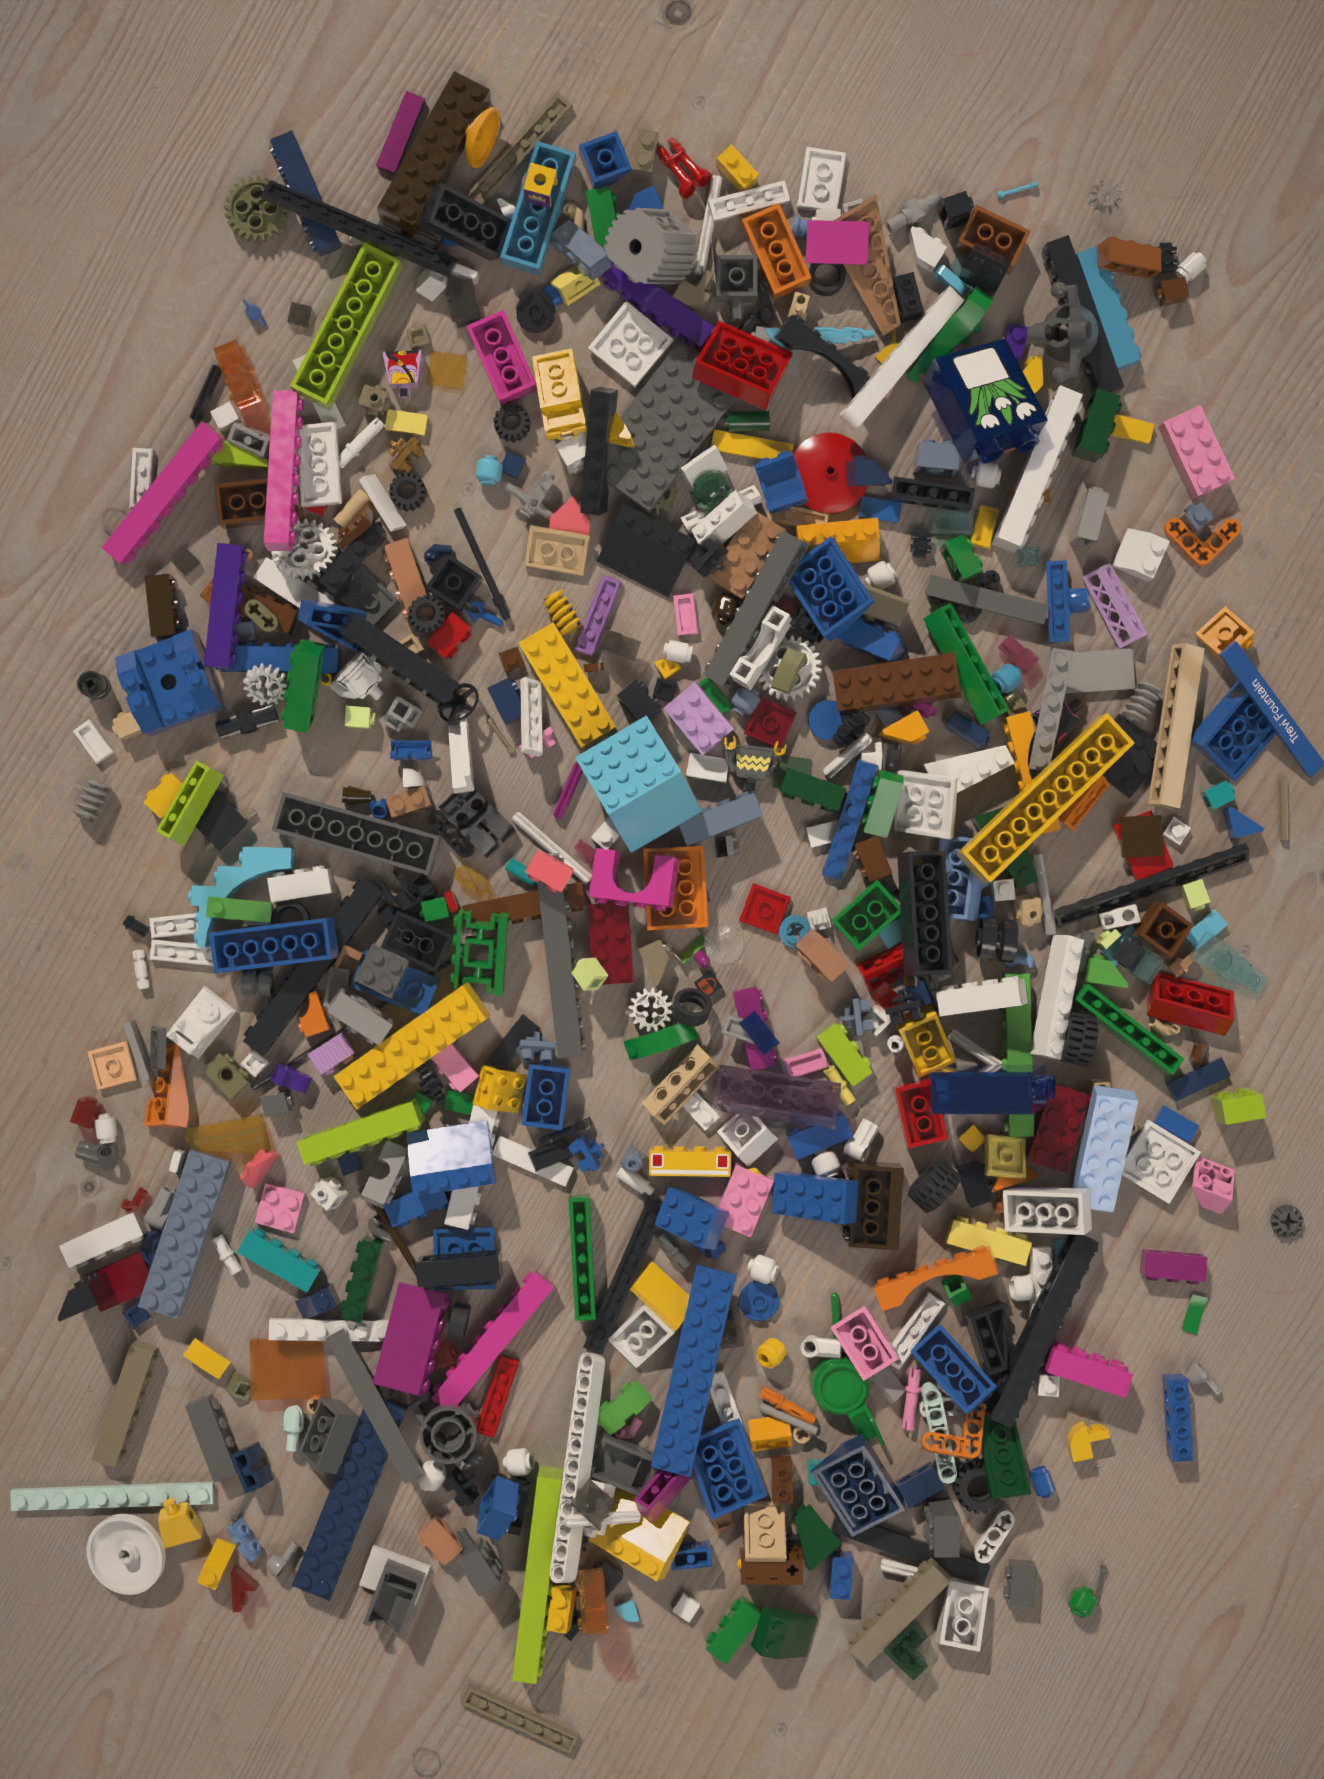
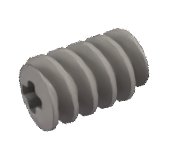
M1148 682L1138 683L1139 689L1134 690L1135 696L1130 697L1131 703H1127L1125 706L1127 710H1123L1121 713L1122 716L1138 727H1143L1140 720L1147 721L1144 713L1151 714L1148 706L1155 707L1152 699L1159 700L1156 692L1163 693L1162 689Z
M93 779L85 781L90 787L82 788L86 795L79 794L83 802H76L75 804L79 807V810L72 809V812L77 817L95 824L91 818H98V815L94 811L102 810L98 803H105L101 796H108V792L104 789H111L112 787Z

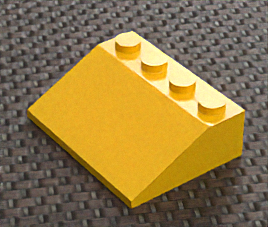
M617 1487L610 1512L638 1511L634 1501L637 1495ZM666 1508L654 1523L640 1514L639 1522L609 1524L606 1526L604 1536L596 1534L595 1538L589 1537L588 1540L653 1580L659 1581L666 1577L690 1521Z

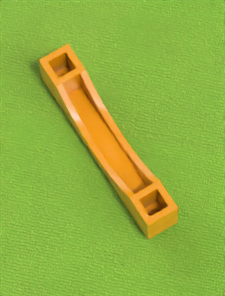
M1030 711L1006 717L1003 719L1004 723H1002L1004 735L1007 734L1009 739L1007 748L1009 753L1013 754L1015 762L1012 764L1015 774L1018 773L1019 777L1017 782L1019 792L1032 781L1028 766V751L1035 728ZM1057 818L1041 834L1061 829L1059 819Z

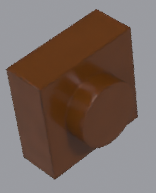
M518 647L498 653L505 673L524 667Z

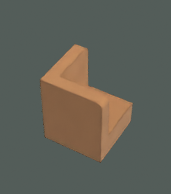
M346 944L343 946L334 967L350 969V973L355 974L364 952Z

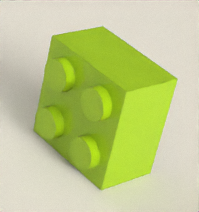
M1249 1087L1239 1088L1236 1093L1222 1091L1217 1092V1096L1211 1097L1215 1121L1229 1125L1266 1118L1262 1093L1256 1092L1255 1089H1249Z

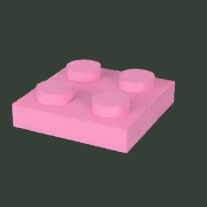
M265 1183L254 1223L294 1233L306 1193Z

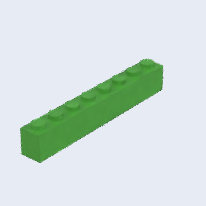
M1002 973V978L1018 976V979H1024L1028 1003L1024 1005L1000 1008V1010H1003L1000 1028L1001 1031L1004 1030V1039H1001V1050L1004 1051L1001 1068L1002 1071H1005V1079H1002V1091H1005L1006 1098L1003 1099L1002 1106L1033 1107L1032 1054H1030L1032 1045L1030 973ZM1034 1110L1027 1113H1006V1120H1003V1131L1006 1132V1135L1009 1137L1034 1136Z

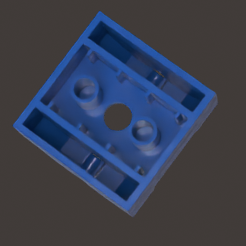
M190 629L142 649L115 657L118 679L122 689L127 693L128 697L125 698L143 734L152 736L226 708L211 667L204 665L205 650L198 632ZM167 674L174 675L177 681L176 686L171 690L164 689L161 684L162 678Z

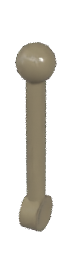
M488 718L486 721L487 725L493 728L505 744L507 752L510 754L514 753L515 748L510 746L494 724V719Z

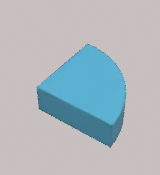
M634 1600L615 1605L617 1614L624 1620L629 1622L640 1621Z

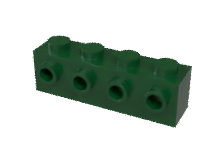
M365 1236L362 1241H358L355 1253H358L356 1261L353 1260L350 1272L353 1273L352 1279L347 1281L345 1292L348 1293L347 1298L342 1300L339 1310L343 1312L342 1319L360 1324L364 1320L384 1241Z

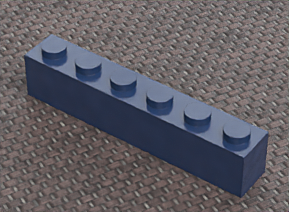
M288 131L270 139L273 146L269 148L274 160H279L280 165L277 166L282 178L286 177L288 182L285 186L322 201L293 131ZM303 217L304 221L301 222L305 234L309 233L312 238L309 240V244L313 252L317 251L319 256L322 257L342 248L334 229Z

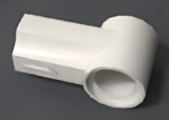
M863 1119L854 1137L846 1142L844 1154L864 1162L870 1153V1145L880 1127Z
M809 1335L804 1339L800 1347L802 1354L806 1357L841 1358L842 1345L838 1339L819 1338ZM806 1343H814L816 1349L809 1350L806 1347Z

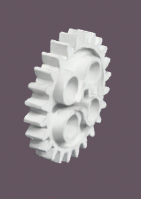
M307 519L302 524L298 520L297 525H294L296 544H293V551H272V559H274L275 566L279 565L280 572L285 570L286 576L293 573L294 579L301 575L302 580L305 579V576H309L312 580L313 574L321 577L320 571L326 573L327 567H331L332 561H336V554H338L337 540L334 538V533L330 534L329 528H323V523L316 526L315 520L311 524H308Z
M791 635L790 640H787L784 636L760 676L763 677L759 679V683H765L763 686L764 690L770 688V696L776 692L777 699L784 695L785 701L788 700L789 696H792L793 701H795L798 694L803 698L804 691L810 694V686L816 688V684L813 681H820V677L816 674L822 673V669L817 667L822 665L821 660H816L820 655L819 653H813L815 646L808 648V640L802 643V637L795 641L793 635ZM788 648L806 653L808 660L807 664L802 666L798 672L800 682L793 687L790 694L771 688L773 681L771 673L777 670L782 660L778 658V655L783 651L786 652Z

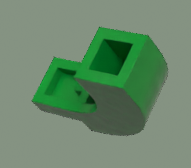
M678 1022L666 1028L623 1042L629 1060H633L697 1039L698 1035L695 1026L690 1027Z

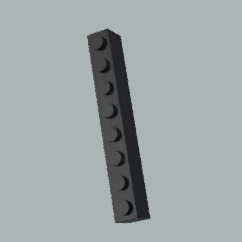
M1067 235L1047 242L1042 249L1041 255L1044 263L1048 264V275L1051 282H1062L1066 286L1077 285L1080 305L1090 310L1097 321V343L1091 353L1082 359L1084 362L1083 371L1086 377L1089 376L1091 381V393L1093 394L1097 388L1114 394L1119 393L1124 388V384L1070 237ZM1068 293L1058 299V301L1062 302V305L1069 304Z

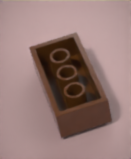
M268 478L215 484L218 522L223 529L265 525ZM299 485L296 486L299 503L295 505V512H297L298 520L302 521L304 520L303 507H301Z

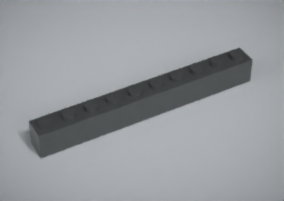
M559 853L549 854L564 863V857L560 858ZM539 880L537 884L558 1059L582 1056V1050H586L585 1037L581 1038L580 1030H584L583 1019L578 1018V1010H581L580 998H576L575 990H579V984L572 975V971L576 967V959L571 958V950H574L573 938H569L568 930H572L571 918H567L566 910H570L569 898L564 897L567 883L562 892L557 890L555 893L545 887L546 884Z

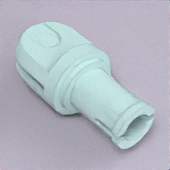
M297 1405L289 1406L284 1412L283 1430L287 1433L286 1451H299V1434L304 1430V1413L302 1408Z

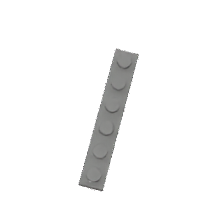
M1053 648L1029 769L1043 771L1052 761L1074 651Z

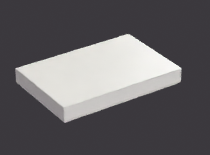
M806 147L797 209L815 212L821 209H838L846 153Z
M373 1545L359 1585L375 1591L387 1559H391L426 1573L414 1603L416 1606L431 1565Z

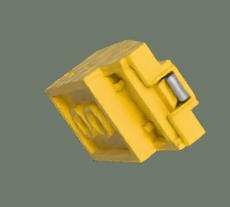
M572 348L533 356L536 384L547 440L558 438V441L573 439L578 437V434L587 432L578 369Z

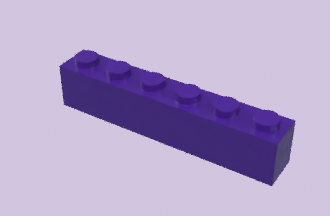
M611 262V268L602 275L603 285L611 292L614 290L618 292L623 301L636 305V309L643 315L648 314L653 318L652 321L660 327L665 326L674 338L679 339L680 337L687 346L701 352L715 327L656 284L634 283L627 278L628 275L624 271L615 268L614 262Z
M217 543L204 665L207 667L233 670V665H236L237 653L234 652L235 645L239 643V633H237V625L241 623L239 607L240 604H243L244 599L241 588L242 584H245L246 572H243L244 564L248 562V552L242 545Z

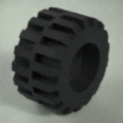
M1070 1012L1060 1061L1084 1067L1089 1064L1098 1039L1099 1026L1097 1017Z
M944 1159L938 1160L918 1176L909 1188L907 1195L925 1213H929L937 1209L952 1195L960 1183L961 1176Z
M978 1457L972 1461L965 1459L967 1463L963 1464L961 1462L959 1464V1470L956 1469L957 1478L952 1482V1488L957 1500L967 1511L971 1512L973 1510L975 1514H979L980 1511L983 1514H987L988 1509L994 1511L996 1509L995 1505L1000 1506L1002 1502L1000 1499L990 1500L988 1489L978 1495L968 1492V1484L973 1478L977 1476L986 1477L983 1461Z

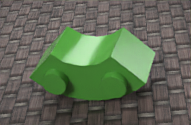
M638 1380L632 1383L626 1382L619 1389L620 1393L609 1402L607 1400L600 1405L598 1423L609 1435L622 1428L626 1424L625 1421L633 1414L637 1415L653 1399Z

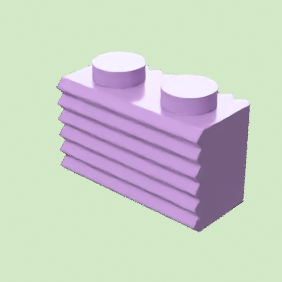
M342 1032L307 1055L320 1075L323 1073L329 1075L337 1070V1064L343 1062L345 1065L353 1060V1054L357 1051L345 1032Z

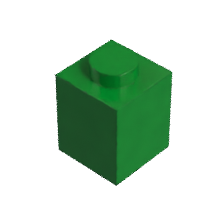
M445 897L421 902L422 907H419L421 919L425 918V922L451 917Z
M952 1275L941 1281L954 1307L973 1299L961 1275Z

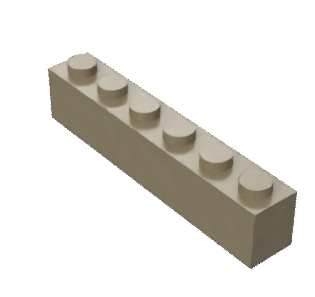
M138 1340L130 1344L92 1458L93 1461L114 1468L120 1462L123 1463L127 1454L125 1450L126 1444L130 1443L133 1436L132 1426L137 1423L140 1412H137L139 1405L143 1404L146 1393H144L145 1386L150 1384L153 1376L150 1373L151 1368L156 1365L159 1354H156L158 1347Z
M932 1557L928 1561H923L919 1565L918 1571L913 1576H908L904 1581V1585L899 1590H894L890 1595V1599L885 1604L882 1603L877 1608L876 1613L871 1618H867L857 1632H853L849 1636L848 1651L867 1667L951 1582L949 1573Z

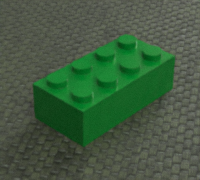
M301 639L299 644L295 645L294 650L291 651L289 663H292L291 671H288L286 680L289 686L284 694V702L287 703L281 715V721H284V729L308 733L314 721L326 644Z

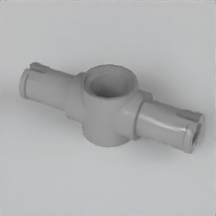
M936 191L925 199L917 200L914 198L902 206L897 216L885 223L887 230L892 233L904 225H917L927 217L929 210L942 202L941 194Z

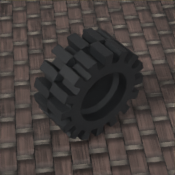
M507 403L505 407L501 406L500 410L496 411V416L493 419L494 428L501 439H505L506 442L512 441V443H515L516 440L520 442L523 437L526 438L531 426L526 409H523L521 405L517 406L516 403H512V405ZM507 417H518L520 420L519 427L515 430H508L504 425Z
M404 472L403 475L398 474V477H394L392 479L393 483L389 485V494L392 502L401 510L415 511L417 507L419 509L421 504L425 503V497H427L426 486L421 478L414 473L408 474V472ZM404 485L415 487L416 493L413 498L404 499L401 497L400 491Z
M423 595V597L419 596L417 600L411 602L412 605L408 608L409 622L417 631L423 634H432L434 631L440 630L441 626L443 627L444 620H446V611L438 599H435L433 596ZM424 607H430L434 610L435 616L430 622H423L419 618V613Z

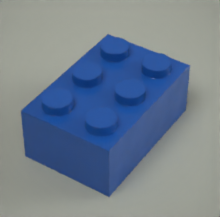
M539 1063L529 1064L522 1125L563 1130L571 1072L570 1067Z
M668 1187L654 1225L703 1249L715 1250L729 1211L681 1188Z

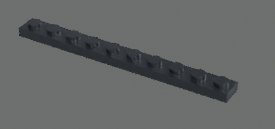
M272 180L269 181L262 192L261 199L448 278L457 265L458 258Z
M1246 843L1239 846L1236 845L1230 849L1215 852L1210 856L1176 866L1173 869L1158 872L1153 876L1138 879L1133 883L1119 886L1116 889L1101 892L1096 896L1081 899L1076 903L1061 906L1054 910L1055 923L1059 928L1248 862L1249 848Z

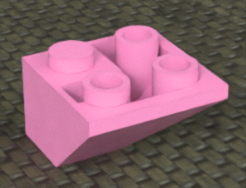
M1198 1156L1194 1163L1192 1189L1203 1208L1222 1214L1232 1201L1235 1170Z

